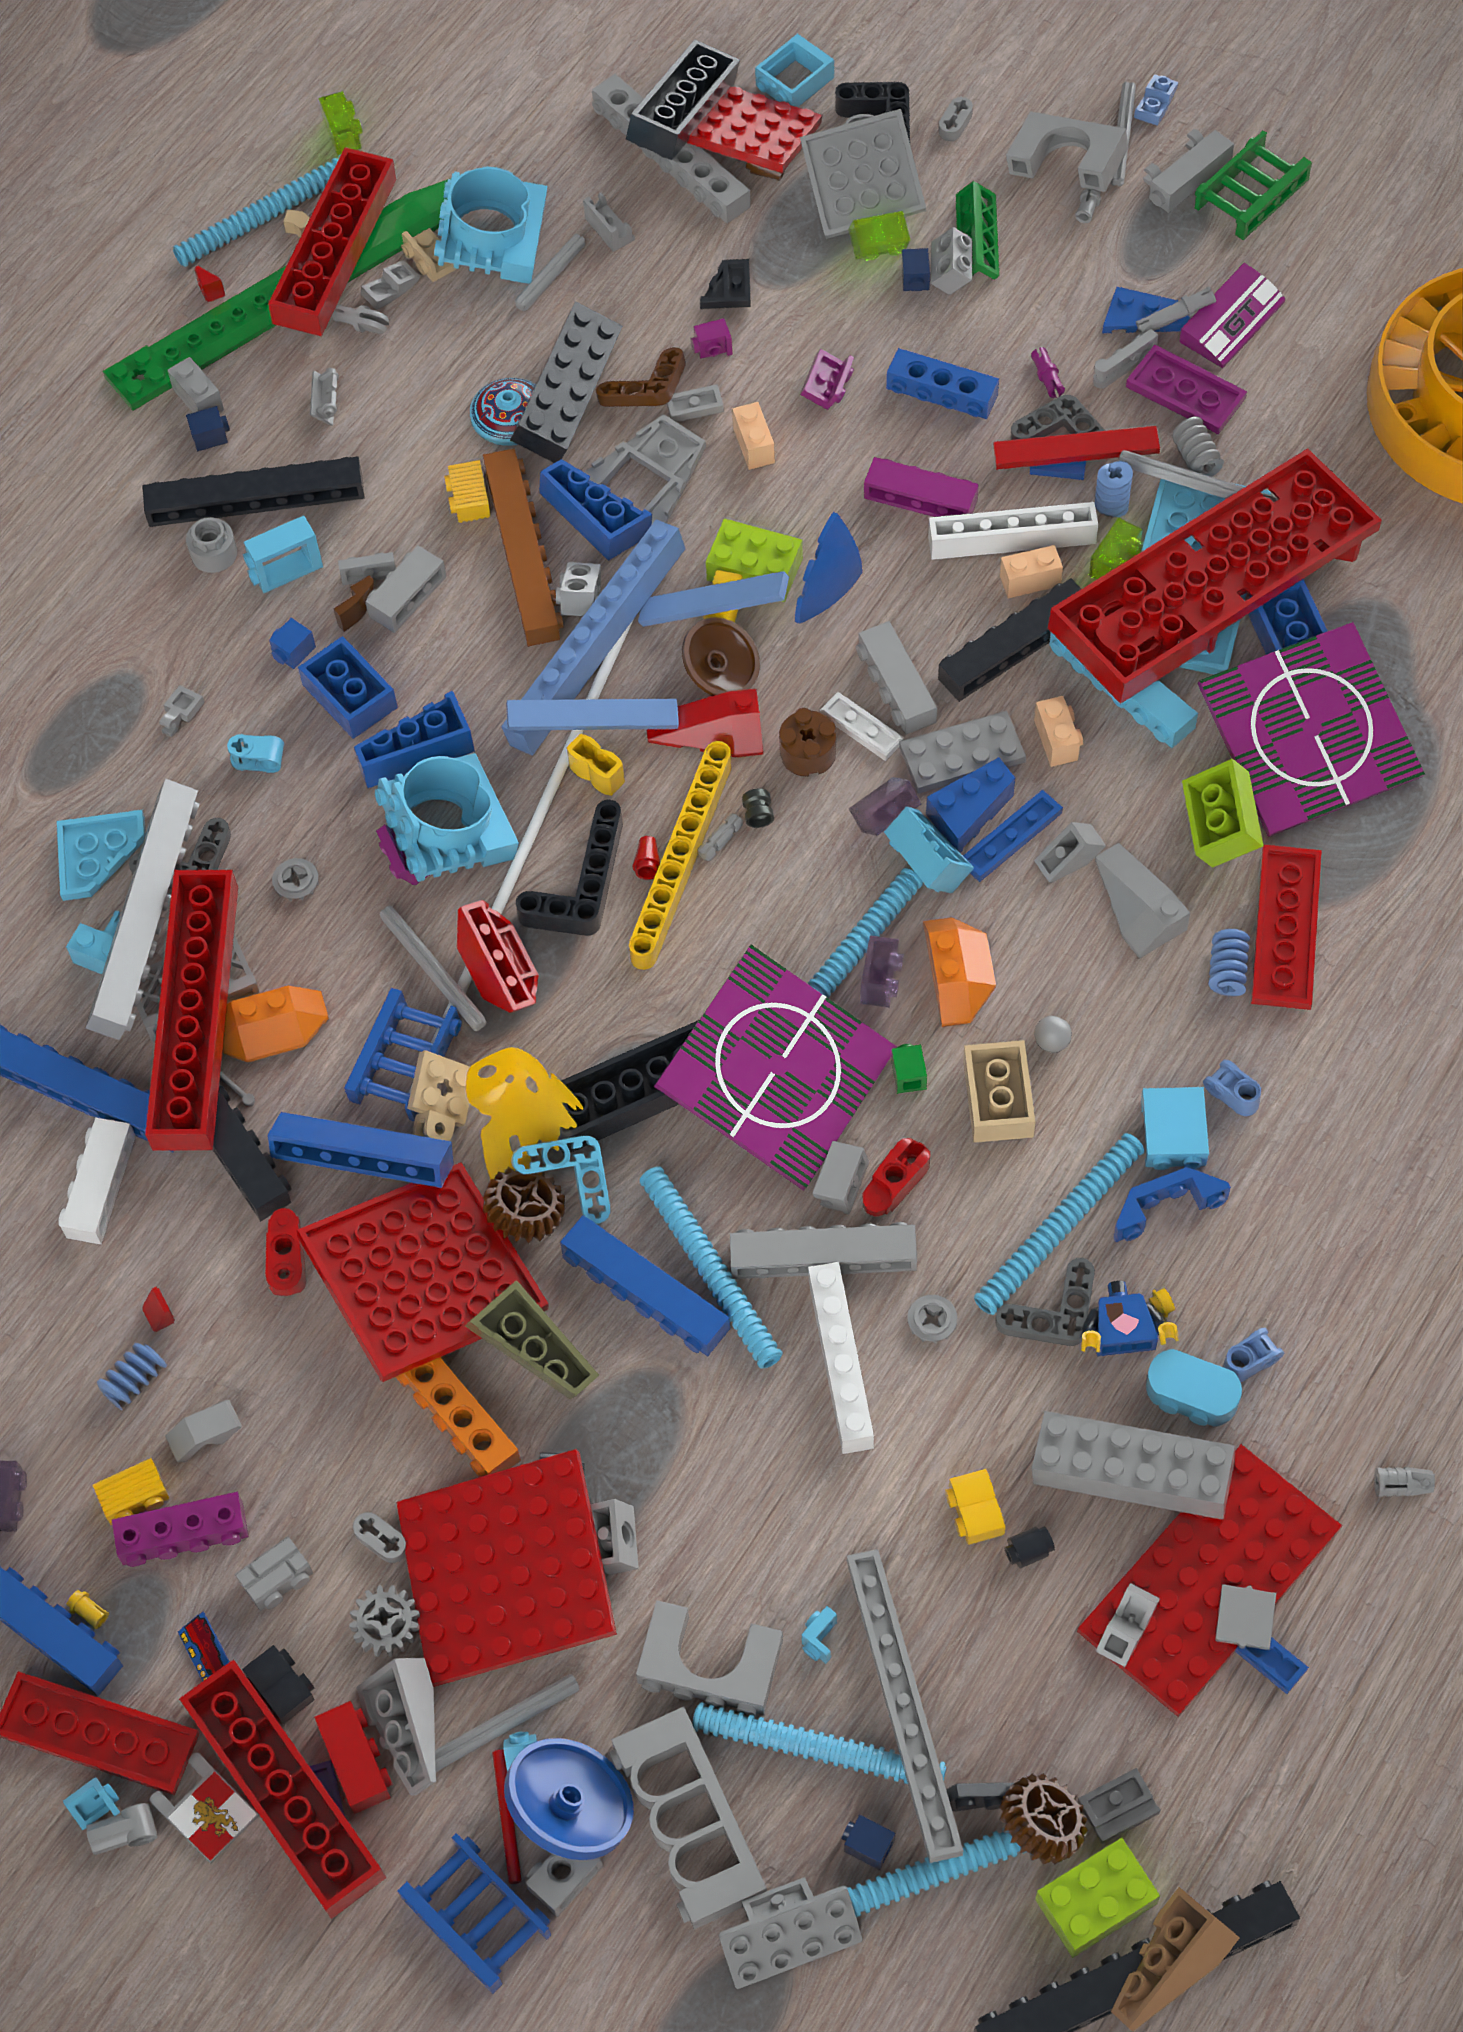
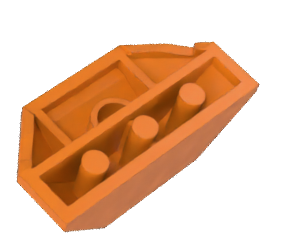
M953 917L923 921L941 1026L971 1023L996 988L987 934Z
M288 985L230 1001L227 1004L222 1053L248 1063L305 1047L319 1031L322 1024H325L329 1019L322 992Z

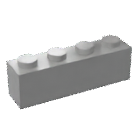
M890 621L859 632V644L856 645L857 654L861 661H866L868 674L872 682L878 683L882 701L884 704L889 703L892 709L891 715L896 726L901 725L905 735L935 724L937 722V706Z

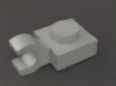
M179 685L164 704L165 712L167 713L159 722L165 726L162 729V733L172 737L178 730L181 719L189 723L204 704L203 696Z

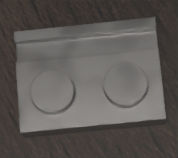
M1137 1768L1078 1798V1803L1084 1806L1083 1812L1093 1830L1097 1833L1101 1844L1157 1816L1161 1812Z

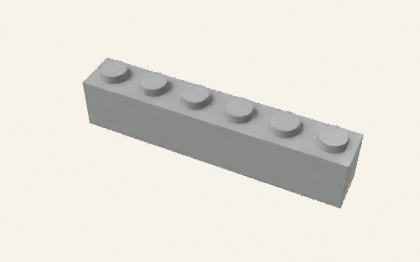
M895 1222L890 1226H877L868 1223L850 1228L843 1225H833L828 1229H816L811 1226H804L798 1230L771 1228L763 1232L742 1229L736 1233H730L732 1279L808 1276V1267L839 1262L841 1274L917 1271L915 1225H908L904 1222Z

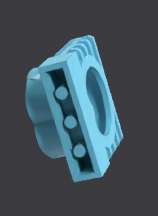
M497 167L477 168L468 170L461 175L460 172L456 171L452 173V179H448L444 189L443 198H447V200L444 199L440 210L438 235L442 236L441 241L436 240L434 256L439 257L438 265L443 266L444 262L454 263V268L459 269L460 265L470 266L469 271L472 272L475 271L476 267L485 269V274L489 275L491 270L501 272L500 279L530 284L533 276L548 186L523 182L513 173ZM489 209L506 215L513 222L514 227L498 232L483 231L466 224L461 218L474 210Z
M476 753L457 758H449L448 756L427 758L418 762L405 776L401 773L395 775L394 780L387 781L386 777L379 779L378 788L375 789L377 804L383 806L386 823L389 828H393L396 834L398 849L404 851L408 870L411 874L415 875L418 882L424 881L425 876L431 874L434 878L439 877L443 871L447 870L450 873H455L462 866L470 869L473 868L474 863L481 862L483 867L514 859L519 842ZM429 800L450 801L461 808V822L466 827L461 829L437 828L420 820L411 810L418 804Z

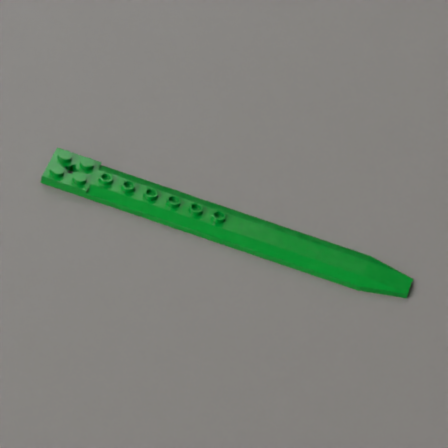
M448 179L407 193L382 209L348 282L402 251L401 245L404 244L402 233L405 231L413 238L429 228L433 232L439 229L442 202L444 203V199L447 200V198L443 197L445 184L448 182ZM286 266L151 346L146 345L103 371L105 379L131 410L134 411L172 388L167 370L181 361L191 357L197 366L203 370L275 327L276 325L272 324L268 303ZM144 375L143 380H140L138 378L134 380L136 376Z

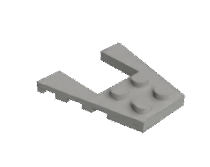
M663 414L638 431L636 437L627 443L622 442L616 446L615 451L604 459L600 457L591 463L592 467L584 473L589 475L590 480L594 483L606 485L630 458L634 459L668 481L644 508L652 513V524L656 519L667 523L706 448V442Z

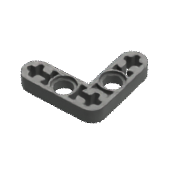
M1062 395L1015 421L1011 427V440L1046 437L1063 426L1070 434L1105 430L1075 396ZM1048 417L1052 422L1048 425H1043L1038 422V419ZM1078 423H1087L1090 428L1088 430H1079L1076 428V425Z
M213 818L207 821L189 862H181L180 865L176 864L175 869L218 870L231 839L228 823L222 818ZM218 829H222L223 833H217L214 839L212 832H217ZM203 852H214L215 855L210 861L205 862L199 859ZM139 853L132 856L129 862L132 875Z
M1076 1258L1068 1264L1060 1312L1006 1304L1001 1306L996 1313L995 1324L998 1331L1007 1336L1065 1346L1080 1344L1082 1342V1326L1088 1316L1095 1274L1093 1264L1085 1258ZM1078 1268H1083L1085 1274L1081 1287L1075 1286L1077 1278L1075 1272L1078 1271ZM1072 1295H1078L1084 1299L1085 1304L1081 1308L1075 1309L1068 1305L1067 1299ZM1007 1314L1013 1315L1015 1321L1012 1322V1325H1006L1005 1319ZM1024 1316H1028L1026 1329L1022 1328ZM1070 1316L1077 1317L1074 1336L1067 1335L1068 1331L1066 1329L1069 1327ZM1037 1318L1045 1319L1049 1324V1328L1044 1332H1038L1033 1329L1032 1322Z

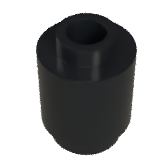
M1045 1526L1039 1529L1033 1527L1008 1538V1546L1004 1547L1011 1565L1017 1564L1020 1569L1049 1557V1553L1055 1550L1052 1537Z

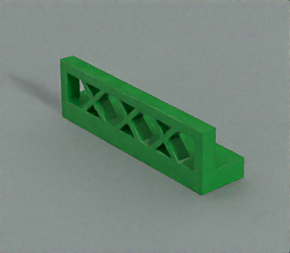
M972 181L955 194L957 229L972 238V276L979 271L995 280L1000 276L996 194ZM981 197H983V198H985V199L987 200V206H986V204L984 203V201L982 200ZM982 215H983V217L985 218V220L987 221L988 226L986 225V223H985L984 220L982 219ZM983 236H984L985 239L987 240V242H988V244H989V247H988L987 244L985 243V241H984V239H983ZM984 256L990 264V266L984 263Z

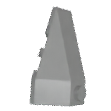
M1120 843L1095 857L1102 882L1111 900L1113 913L1116 914L1121 936L1139 959L1187 930L1190 912L1172 890Z
M425 1658L393 1659L356 1688L368 1724L377 1728L381 1735L378 1741L383 1749L390 1750L394 1757L393 1766L410 1795L416 1796L436 1782L434 1688Z

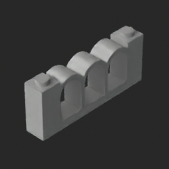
M684 1707L611 1739L614 1750L610 1751L609 1754L616 1770L623 1769L626 1778L630 1776L634 1796L641 1805L651 1810L649 1821L654 1840L661 1848L670 1852L668 1864L671 1878L676 1887L681 1890L679 1891L681 1902L677 1903L676 1906L684 1923L690 1921L695 1930L742 1908L741 1901L767 1892L766 1885ZM687 1750L700 1779L660 1796L649 1795L639 1786L640 1777L645 1770ZM706 1792L719 1820L718 1822L678 1839L669 1838L661 1833L658 1828V1822L665 1811ZM725 1834L738 1862L737 1865L698 1882L688 1881L680 1876L677 1871V1864L683 1854Z

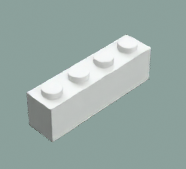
M95 1117L92 1128H88L85 1136L86 1148L84 1154H80L77 1160V1176L75 1182L72 1181L69 1185V1200L66 1209H62L59 1216V1226L66 1238L102 1244L136 1137L129 1123Z

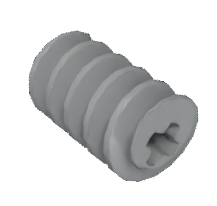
M1191 417L1182 421L1175 428L1172 438L1174 443L1177 444V449L1181 452L1186 466L1191 471L1210 477L1214 476L1222 469L1224 460L1220 459V452L1216 450V445L1212 442L1211 435L1207 433V428L1203 425L1202 419L1200 417Z

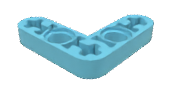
M591 1136L566 1138L522 1146L513 1152L511 1157L512 1166L522 1174L574 1166L582 1214L594 1223L604 1222L609 1217L610 1202L599 1143L595 1138ZM585 1140L587 1145H593V1151L589 1152L588 1158H585L584 1154L581 1153L572 1154L575 1160L569 1162L570 1151L567 1143L572 1142L571 1149L582 1147V1141ZM553 1146L561 1147L564 1152L563 1160L557 1164L551 1163L547 1157L548 1150ZM542 1148L541 1158L545 1166L539 1167L540 1161L530 1162L527 1169H525L524 1165L518 1164V1159L522 1158V1152L526 1151L528 1156L539 1155L536 1149ZM587 1171H595L599 1176L598 1185L594 1188H587L583 1184L582 1178ZM601 1190L602 1196H596V1201L598 1205L604 1207V1211L599 1212V1217L595 1218L594 1214L588 1213V1208L593 1207L592 1197L585 1199V1193H596Z

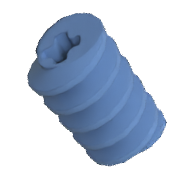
M1116 461L1105 464L1099 469L1095 507L1101 514L1121 517L1127 513L1133 476L1132 468L1127 462Z
M1225 929L1213 935L1208 985L1211 990L1220 995L1241 996L1246 991V987L1243 985L1247 980L1245 973L1248 969L1245 963L1248 962V955L1246 953L1249 951V945L1246 942L1250 940V937L1244 931Z
M135 1343L132 1346L135 1354L126 1352L123 1355L126 1363L117 1361L114 1364L117 1372L109 1369L106 1372L108 1381L101 1378L97 1381L100 1391L120 1410H122L119 1404L120 1400L128 1404L132 1402L128 1395L129 1391L137 1395L141 1393L137 1386L138 1382L146 1386L149 1385L146 1377L147 1373L155 1377L158 1376L154 1367L156 1364L163 1368L167 1367L165 1361L146 1344Z

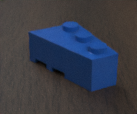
M1000 757L927 796L926 815L940 833L961 853L963 847L980 833V829L989 819L992 820L1014 796L1015 777Z

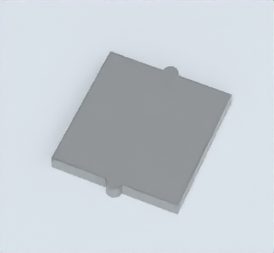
M1222 1584L1215 1641L1236 1644L1241 1649L1247 1646L1269 1650L1276 1593L1253 1590L1251 1586L1241 1588Z

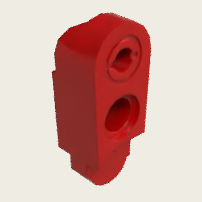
M902 1138L890 1150L872 1175L871 1182L862 1193L863 1208L867 1214L879 1217L884 1214L887 1215L890 1211L893 1212L926 1175L930 1168V1151L923 1143L911 1138ZM909 1158L916 1159L912 1164L907 1162ZM891 1176H897L902 1180H900L899 1182H890L888 1178Z
M281 1208L273 1212L270 1219H268V1232H266L265 1276L271 1292L279 1296L301 1293L306 1286L304 1248L297 1238V1230L301 1228L299 1216H296L288 1208ZM283 1248H292L287 1254H278ZM282 1273L289 1275L286 1279L280 1278Z

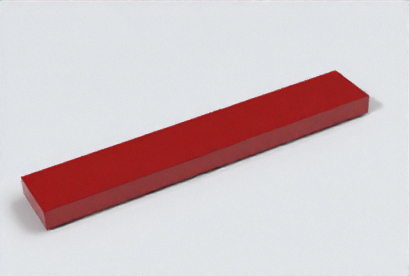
M1157 426L993 442L996 470L1119 458L1123 450L1139 455L1160 454Z

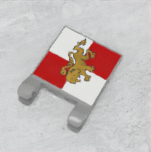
M196 1752L188 1761L203 1779L175 1806L160 1791H156L150 1797V1802L211 1864L259 1814L201 1754Z

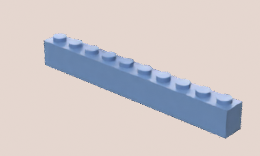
M657 519L653 522L521 700L575 699L686 549L679 528ZM507 719L501 726L511 747L532 756L551 731H508Z

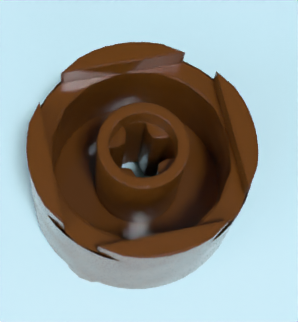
M800 708L785 719L779 730L780 756L785 768L795 775L809 777V774H822L833 765L836 759V726L826 715L817 711H811L808 708Z

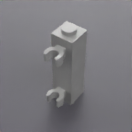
M1193 129L1187 134V137L1191 139L1186 143V147L1189 149L1187 153L1163 172L1154 163H1151L1144 169L1148 173L1143 180L1146 184L1150 185L1149 199L1156 206L1169 213L1195 192L1201 183H1206L1232 159L1233 142L1216 130L1204 138L1198 130Z

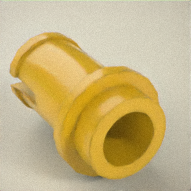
M75 1591L66 1604L69 1607V1612L71 1614L77 1613L91 1624L94 1629L100 1628L107 1620L109 1612L88 1598L89 1593L86 1591Z

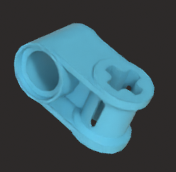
M238 734L229 739L227 749L230 753V762L235 769L275 773L281 769L284 742L279 737Z

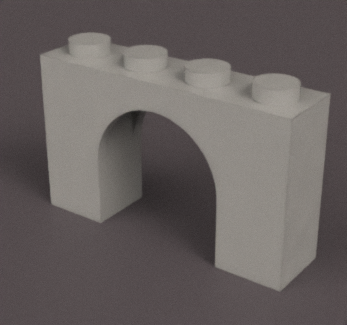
M1030 111L1007 152L1006 158L1009 174L1034 178L1044 158L1053 150L1065 146L1081 147L1087 150L1078 167L1081 188L1105 192L1129 148L1126 128Z
M656 1600L636 1672L637 1683L642 1684L641 1687L650 1692L659 1693L662 1689L673 1692V1696L682 1700L691 1701L694 1697L705 1700V1704L708 1706L714 1705L715 1708H724V1705L737 1708L736 1711L738 1713L744 1712L746 1716L750 1714L755 1716L756 1713L764 1715L783 1643V1631L751 1623L744 1652L736 1668L719 1678H702L691 1673L684 1666L680 1658V1650L689 1620L688 1608Z

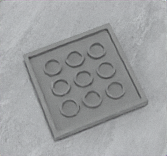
M901 109L800 137L826 239L927 211Z

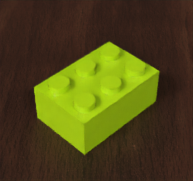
M724 518L706 559L707 581L712 582L714 580L713 576H715L717 570L740 574L743 576L742 579L784 571L789 576L785 599L782 601L785 602L803 560L802 539Z
M1230 759L1182 780L1193 845L1197 857L1213 868L1263 847L1250 774L1234 759Z
M1120 1838L1037 1890L1035 1900L1071 1957L1074 1958L1156 1906L1160 1894L1123 1838Z

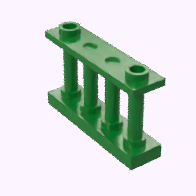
M1265 131L1260 132L1255 138H1250L1239 153L1206 183H1201L1195 191L1196 200L1194 208L1199 211L1210 202L1236 219L1235 236L1243 241L1309 180L1312 162L1307 158L1303 157L1297 164L1291 165L1266 149L1267 132ZM1259 156L1285 173V175L1280 179L1274 180L1250 163ZM1242 171L1267 187L1268 190L1263 195H1257L1234 178ZM1224 187H1227L1252 205L1247 210H1240L1217 193Z

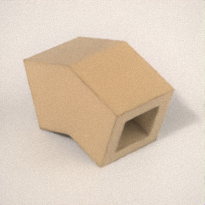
M287 210L284 219L286 233L297 234L301 237L310 217L302 211Z

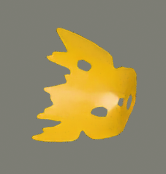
M516 1047L502 1049L471 1065L466 1077V1095L469 1103L477 1108L480 1113L491 1116L489 1123L481 1130L484 1160L490 1181L495 1178L498 1171L504 1173L508 1166L515 1171L511 1163L513 1154L509 1143L511 1136H518L520 1147L538 1144L539 1140L542 1142L558 1140L560 1127L565 1129L577 1127L576 1122L569 1115L562 1102L567 1103L574 1110H576V1106L583 1110L579 1100L553 1073H550L551 1078H549L547 1071L535 1057ZM492 1065L496 1067L494 1075L488 1078L478 1076L479 1070L484 1066ZM509 1075L514 1077L512 1083L505 1081ZM529 1076L535 1081L539 1089L535 1093L527 1088L526 1079ZM559 1146L552 1147L556 1151H559ZM524 1151L522 1152V1158L518 1159V1164L524 1165L525 1169H527L532 1161L527 1152Z

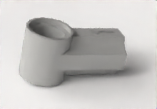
M148 1803L132 1805L122 1810L121 1815L86 1826L88 1841L94 1855L125 1845H145L157 1839L151 1807Z

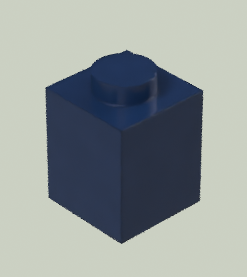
M928 248L902 249L903 291L917 292L930 290Z
M217 406L186 415L197 452L228 443L225 432L230 431L226 415L220 416Z
M859 1814L855 1823L852 1821L848 1823L841 1839L846 1841L844 1852L881 1870L895 1842L896 1833Z

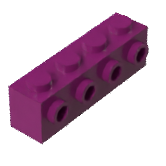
M238 1491L112 1519L117 1557L122 1565L130 1567L143 1565L146 1563V1560L154 1558L162 1560L172 1559L178 1553L185 1551L203 1552L208 1550L209 1546L221 1543L223 1545H234L239 1543L241 1539L249 1537L244 1505Z

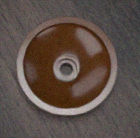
M706 618L691 627L683 640L682 660L691 680L705 693L714 696L728 691L751 689L755 684L760 671L759 653L750 635L738 624L724 618Z

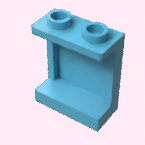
M1204 1087L1143 1088L1141 1112L1144 1115L1145 1166L1153 1167L1157 1170L1181 1166L1197 1169L1201 1166H1206L1209 1156Z

